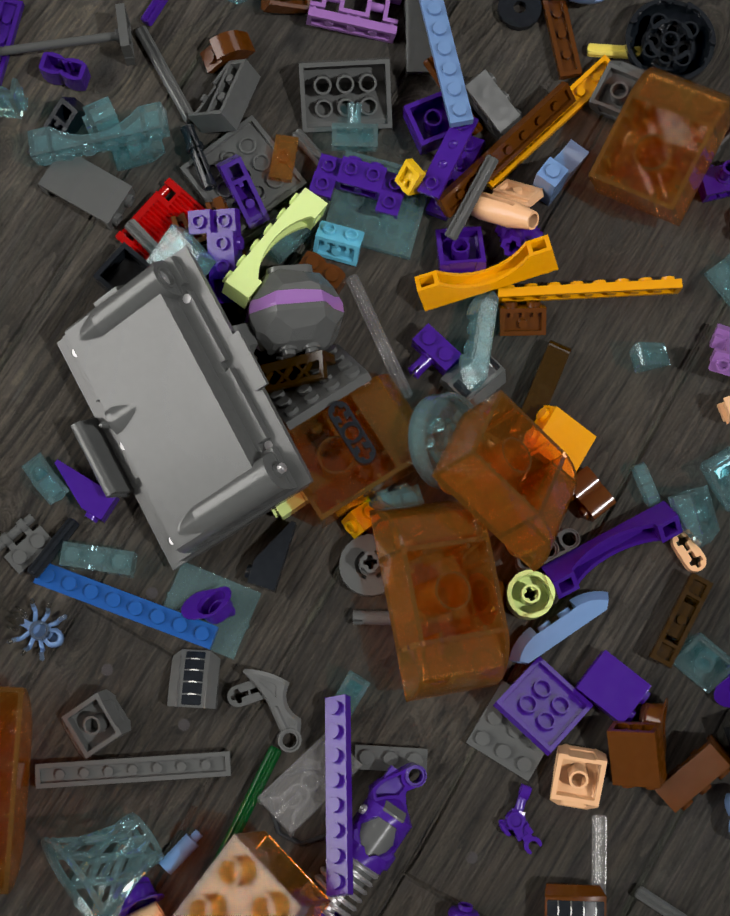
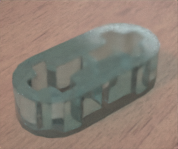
M641 462L631 467L632 474L647 507L660 503L658 491L646 464Z

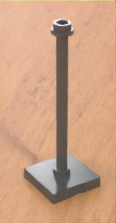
M115 4L118 29H115L114 32L0 47V60L1 56L117 41V43H120L127 66L136 65L131 23L125 4Z

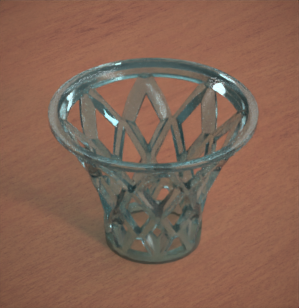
M130 812L113 825L80 837H51L50 839L45 836L41 839L42 849L51 868L84 916H118L123 903L139 880L148 870L164 859L163 852L156 838L141 818L133 812ZM139 825L145 834L140 835L136 827ZM149 842L153 845L154 851L148 846ZM111 843H117L112 853H103ZM83 845H94L88 851H76ZM126 859H129L124 871L121 872ZM58 860H65L74 872L71 881ZM74 860L82 861V863L78 866ZM116 861L115 866H114V868H113V870H112V872H111V875H108V874H109V871H110V869H111V867L113 866L114 862ZM103 863H105V865H104L102 871L100 872L99 876L96 877V875H97V873H98V870H99V868H100V865L103 864ZM89 865H92L86 877L85 872L88 869ZM111 885L108 900L102 903L101 900L105 887ZM93 886H99L97 892L95 891ZM85 888L94 903L92 910L87 906L76 889Z

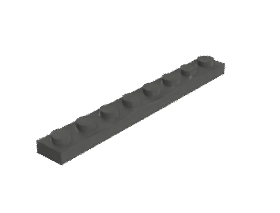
M230 751L35 764L36 789L232 776Z

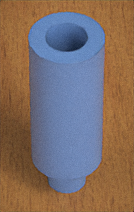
M197 829L191 835L186 833L159 861V864L171 875L199 846L197 842L203 835Z

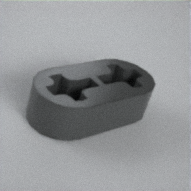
M251 680L233 686L227 694L229 703L234 707H243L265 698L259 692L251 693L252 689L257 688ZM235 690H239L240 693L248 691L249 695L242 697L241 703H238L237 700H232Z

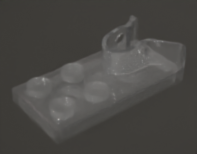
M325 734L257 797V803L263 805L287 830L290 838L326 802ZM351 754L353 776L362 768V764Z

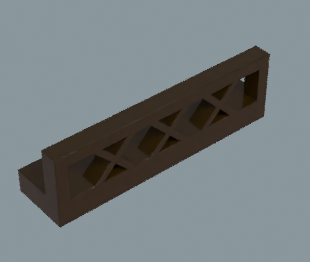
M319 350L260 365L268 382L269 380L280 378L274 385L269 382L268 386L265 387L267 393L328 379L327 366L335 364V355ZM319 368V374L311 375L309 373V370ZM300 373L295 380L289 378V375Z

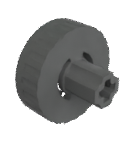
M375 534L358 536L351 540L341 553L339 561L340 575L346 587L353 593L362 597L381 596L392 589L399 578L401 570L399 553L395 546L382 536ZM367 561L377 562V564L373 565V569H369L368 565L363 563H367Z

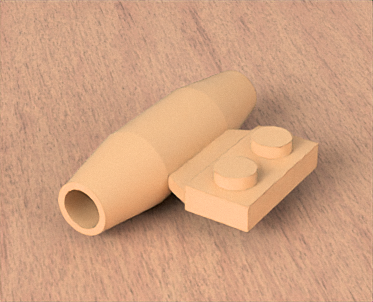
M506 179L493 189L492 194L482 192L471 216L506 228L533 230L538 225L539 214L530 209V207L544 197L543 188Z

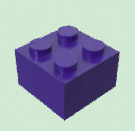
M441 91L403 107L404 121L420 156L439 149L450 127Z

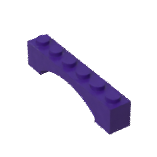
M662 501L541 567L542 572L550 578L555 588V595L561 599L579 589L581 580L594 567L612 555L643 543L654 541L664 543L683 533L679 516L665 501Z

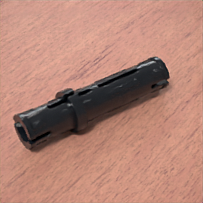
M187 124L180 129L187 145L186 151L191 155L203 190L211 191L217 187V183L204 154V145L202 141H199L194 124Z

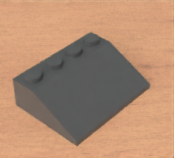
M389 57L299 62L302 128L304 133L392 128Z

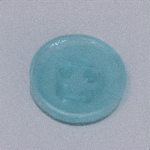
M454 392L429 395L422 399L415 407L409 423L408 445L413 465L420 477L428 485L442 490L462 488L472 483L481 470L485 456L484 429L475 407L467 398Z

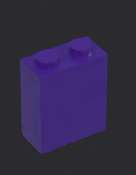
M607 650L601 651L574 687L613 721L630 722L636 714L634 711L639 703L643 704L651 694L648 691L651 685Z

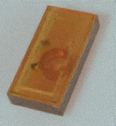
M276 134L269 180L292 183L299 137Z

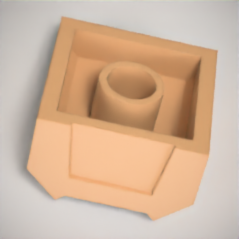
M568 744L559 745L554 764L550 800L561 806L585 810L598 808L608 762L606 754L597 749Z

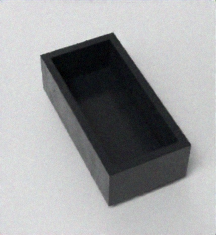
M123 242L93 277L100 287L109 292L115 286L125 285L151 264Z

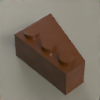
M712 734L706 737L707 742L698 750L694 749L690 752L691 756L667 774V779L661 788L655 789L675 813L680 808L682 811L686 810L694 802L692 800L693 797L698 793L700 795L705 794L712 787L710 784L717 777L721 780L730 772V754Z

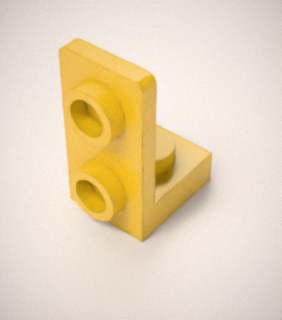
M412 158L406 159L394 181L408 196L419 194L417 190L427 170L423 171Z

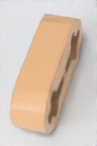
M683 531V533L670 539L673 551L687 571L696 573L705 568L706 557L687 531ZM677 536L687 539L685 546L688 551H686L683 545H677L676 542L679 540ZM689 552L693 558L698 557L700 559L698 568L696 565H690L689 562H691L692 558L688 554Z

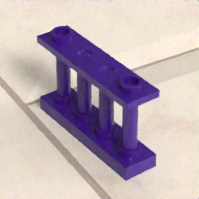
M473 117V124L449 127L417 190L421 194L432 197L425 210L428 215L444 221L448 220L449 217L444 216L435 199L439 200L442 192L479 159L486 145L485 140L471 136L479 122V119Z

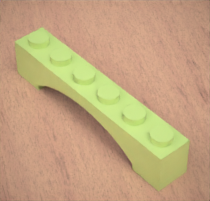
M306 187L300 194H294L289 202L290 206L287 209L283 208L277 215L275 224L270 223L263 232V238L261 240L257 238L249 249L251 252L247 256L243 254L238 260L237 268L234 272L230 270L223 278L224 287L222 293L244 309L249 305L254 292L262 284V281L258 279L259 268L271 248L281 239L295 231L304 228L311 230L324 215L328 203Z

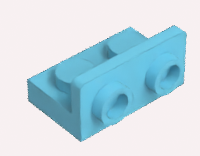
M322 220L315 235L313 252L321 255L323 258L356 267L365 232Z

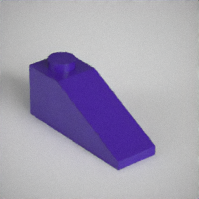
M236 154L217 163L219 172L249 229L270 220L241 156Z
M57 459L55 465L80 507L86 511L84 516L95 523L98 520L105 523L120 499L118 497L106 498L100 485Z

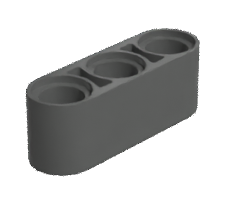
M567 528L523 550L515 559L516 569L519 572L536 570L568 553L580 543L579 533L572 528ZM567 534L573 538L574 543L572 546H567L563 543V535ZM542 546H550L553 550V555L550 557L544 556L541 551ZM522 556L531 558V567L526 568L522 566L520 562Z

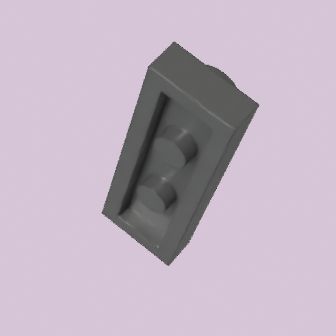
M355 745L354 769L387 771L390 765L398 769L407 763L414 762L422 766L427 773L428 749ZM412 769L410 772L419 773V770Z

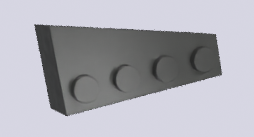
M405 0L406 76H430L431 74L423 62L432 56L419 0Z

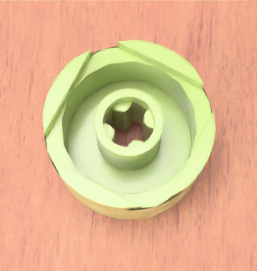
M536 570L519 572L509 581L505 589L507 608L514 616L524 620L537 619L547 613L553 605L555 598V588L550 578ZM526 589L530 593L534 592L535 596L532 598V601L529 598H525Z

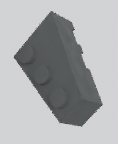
M485 69L470 78L465 83L472 112L475 111L482 119L481 124L498 141L524 115L519 109L514 108L510 102L509 95L498 87L494 75Z

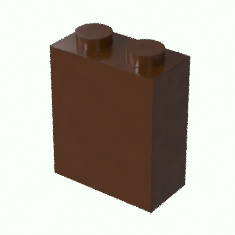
M613 721L607 729L613 785L622 786L623 788L645 787L648 790L661 788L667 779L661 723Z

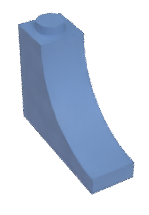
M571 139L554 159L552 157L548 158L537 172L533 182V186L543 188L544 197L540 201L547 206L550 205L586 159L589 151Z

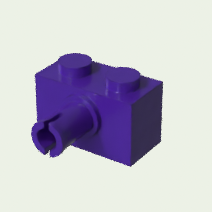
M730 160L723 162L719 166L714 167L711 164L700 168L695 181L702 203L730 197Z
M428 323L412 339L411 347L421 356L407 370L411 375L414 373V378L419 379L432 365L444 376L461 360L462 354Z

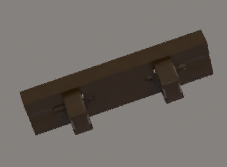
M693 572L690 573L648 656L650 659L669 669L672 668L714 583ZM666 634L675 638L676 640L667 638Z

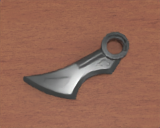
M244 669L243 673L261 692L280 730L277 735L278 746L285 752H295L299 749L302 742L300 735L301 718L291 711L287 703L286 694L290 682L265 671ZM292 733L295 735L296 742L293 746L287 747L283 744L282 740L285 734Z

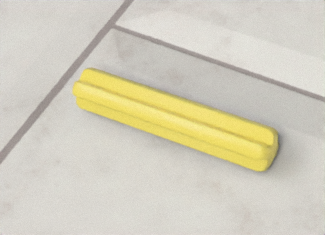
M589 43L587 46L588 57H603L606 55L608 58L628 59L625 45ZM635 46V50L638 51L635 54L639 56L641 47Z

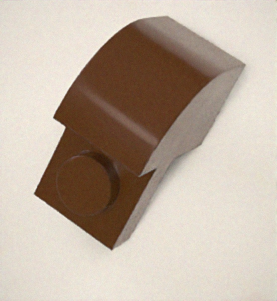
M230 30L209 40L211 45L203 50L200 55L207 72L214 74L227 64L228 61L247 59L256 51L248 32Z

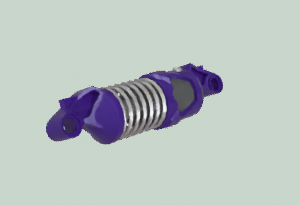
M410 762L396 769L390 765L383 777L369 785L368 796L352 819L353 892L367 895V891L363 887L365 885L373 887L370 882L371 879H378L383 871H388L396 859L394 853L412 828L406 805V792L420 787L426 782L427 773L422 766ZM412 769H418L419 777L414 781H410L409 772ZM323 866L320 867L323 875H315V880L318 883H310L312 891H304L298 901L289 905L286 916H351L339 907L341 903L352 911H357L356 906L344 899L345 896H326V867ZM354 893L353 895H348L357 903H362V899Z

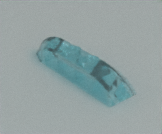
M494 291L477 295L470 303L466 314L469 319L467 334L470 335L469 340L466 341L463 353L465 354L459 357V366L463 381L468 390L472 392L481 387L488 374L499 297Z

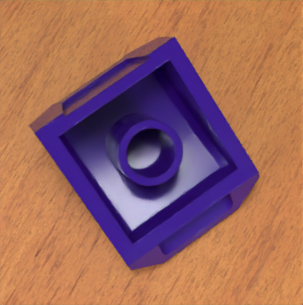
M481 226L464 227L456 241L445 236L447 228L435 229L439 271L467 273L486 269V256Z

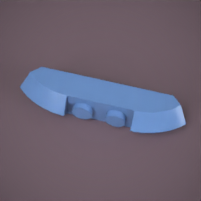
M592 591L577 595L569 600L573 609L570 610L567 607L557 614L558 620L552 624L548 620L537 628L539 633H536L529 627L514 644L509 661L525 665L529 664L606 611L609 601L608 592Z

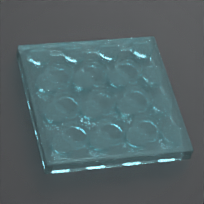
M346 150V157L357 156L364 162L381 163L384 167L388 168L387 171L398 174L402 167L401 164ZM335 187L326 221L365 232L361 244L363 248L410 260L428 196L421 193L410 196L405 194L398 218L394 219V216L375 213L378 200L341 191Z

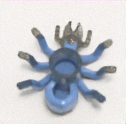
M32 598L30 599V605L33 610V621L30 622L27 611L18 607L17 609L23 612L24 615L14 612L11 614L16 619L9 618L10 623L17 626V628L7 626L8 629L15 632L26 628L28 631L19 637L9 639L7 643L20 642L30 635L29 644L20 654L24 656L27 651L32 649L35 640H37L40 647V661H44L45 647L43 642L50 648H57L63 644L64 634L58 628L51 627L59 625L61 621L67 619V615L60 616L54 622L45 623L50 616V608L52 606V603L48 602L44 616L41 620H38V609L35 605V600Z

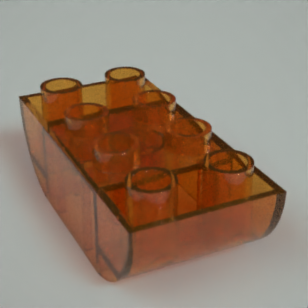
M465 499L370 510L406 702L497 685L502 680L508 666L510 650L509 630L489 534L478 510Z

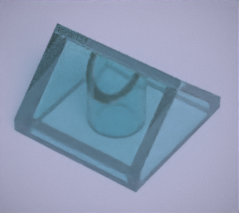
M701 632L692 635L680 650L673 664L708 694L730 674V656Z

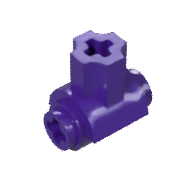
M497 225L494 233L501 237L499 242H501L500 246L505 251L504 255L510 257L525 241L541 237L544 232L540 231V228L537 226L533 230Z

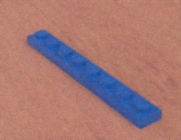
M49 564L41 576L33 581V583L209 650H211L219 627L199 619L188 620L178 611L53 564Z

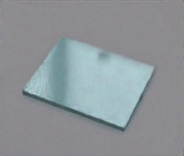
M189 563L183 564L178 571L171 590L167 593L168 597L164 607L181 613L182 605L191 595L203 590L216 589L223 586L229 587L232 591L230 599L236 613L219 624H212L219 627L211 651L234 660L244 634L250 626L249 623L261 593Z

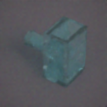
M354 102L347 103L348 123H332L331 151L376 152L378 147V124H362V103L356 102L355 112Z

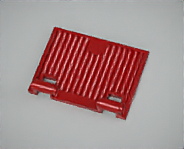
M169 177L161 189L156 191L131 219H135L168 255L172 256L179 251L178 246L181 244L179 238H175L171 231L170 224H173L171 217L174 215L177 217L183 212L188 216V211L204 210L205 208ZM172 190L175 195L168 201L165 197ZM182 223L186 237L191 246V241L198 239L200 235H189V231L185 229L184 224ZM125 228L115 235L117 240L121 243L125 242L150 264L156 262L136 239L131 241L128 238L131 234Z

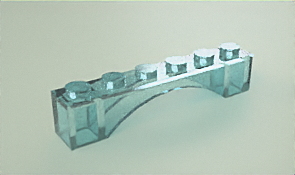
M161 102L138 106L122 122L98 133L85 135L69 134L58 131L50 126L27 131L30 157L37 165L42 166L51 165L53 162L60 160L70 161L75 157L83 155L93 156L101 151H115L119 147L138 146L142 142L160 141L170 136L167 111Z

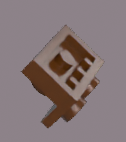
M528 300L527 304H517V301H504V304H499V335H546V306L540 304L541 301Z

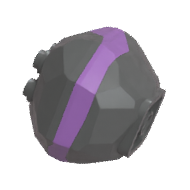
M312 265L273 266L266 269L261 279L262 284L254 292L247 306L244 323H249L258 342L256 348L279 361L319 350L325 351L331 347L338 336L344 315L343 302L333 286L321 273L313 272Z

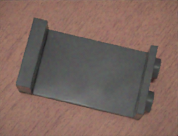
M63 146L38 183L42 192L49 196L53 193L105 223L110 231L113 230L114 226L117 227L121 223L123 212L127 207H131L135 200V192L131 185Z

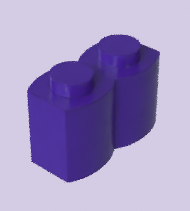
M44 52L38 66L43 78L47 82L54 85L65 84L68 88L75 91H85L91 78L88 67L83 61L75 58L65 59L60 54L54 52Z

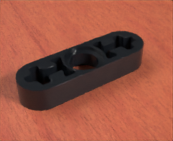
M342 401L332 403L328 409V416L355 461L363 466L370 465L376 457V450L349 406ZM337 407L339 410H345L343 416L346 421L350 418L352 419V421L345 423L342 428L339 427V425L343 424L341 418L333 416ZM349 427H355L359 431V436L354 440H350L345 436V431ZM364 439L365 442H361V445L365 451H371L369 459L366 460L365 457L360 458L361 451L359 447L352 448L351 445H356Z

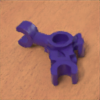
M521 783L515 807L507 812L505 819L498 820V824L502 832L509 837L511 834L508 830L514 831L518 842L523 840L525 851L528 854H532V851L529 849V843L536 841L541 847L542 842L537 836L531 835L534 831L526 821L525 812H523L532 788Z

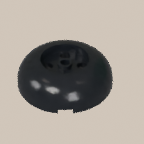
M652 0L646 3L632 16L625 34V49L631 65L646 70L651 76V82L668 86L680 85L699 76L710 63L716 45L715 31L710 19L699 7L689 1L685 3L678 0ZM649 39H655L657 44L654 46L653 41ZM635 46L641 47V53L639 56L635 54L636 52H638L637 50H635ZM680 47H685L687 49L683 53L679 52ZM666 57L669 62H664L660 58Z

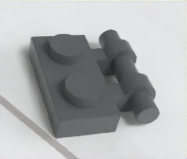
M30 513L24 519L20 518L15 522L17 525L8 533L4 532L0 536V551L6 546L11 550L4 558L20 575L30 567L52 539L41 525L34 531L29 527L36 521ZM24 532L27 537L16 545L13 540Z

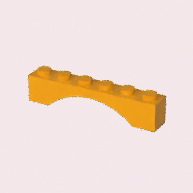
M547 234L525 241L509 258L487 269L467 273H450L434 270L414 278L424 310L428 311L558 270V266Z

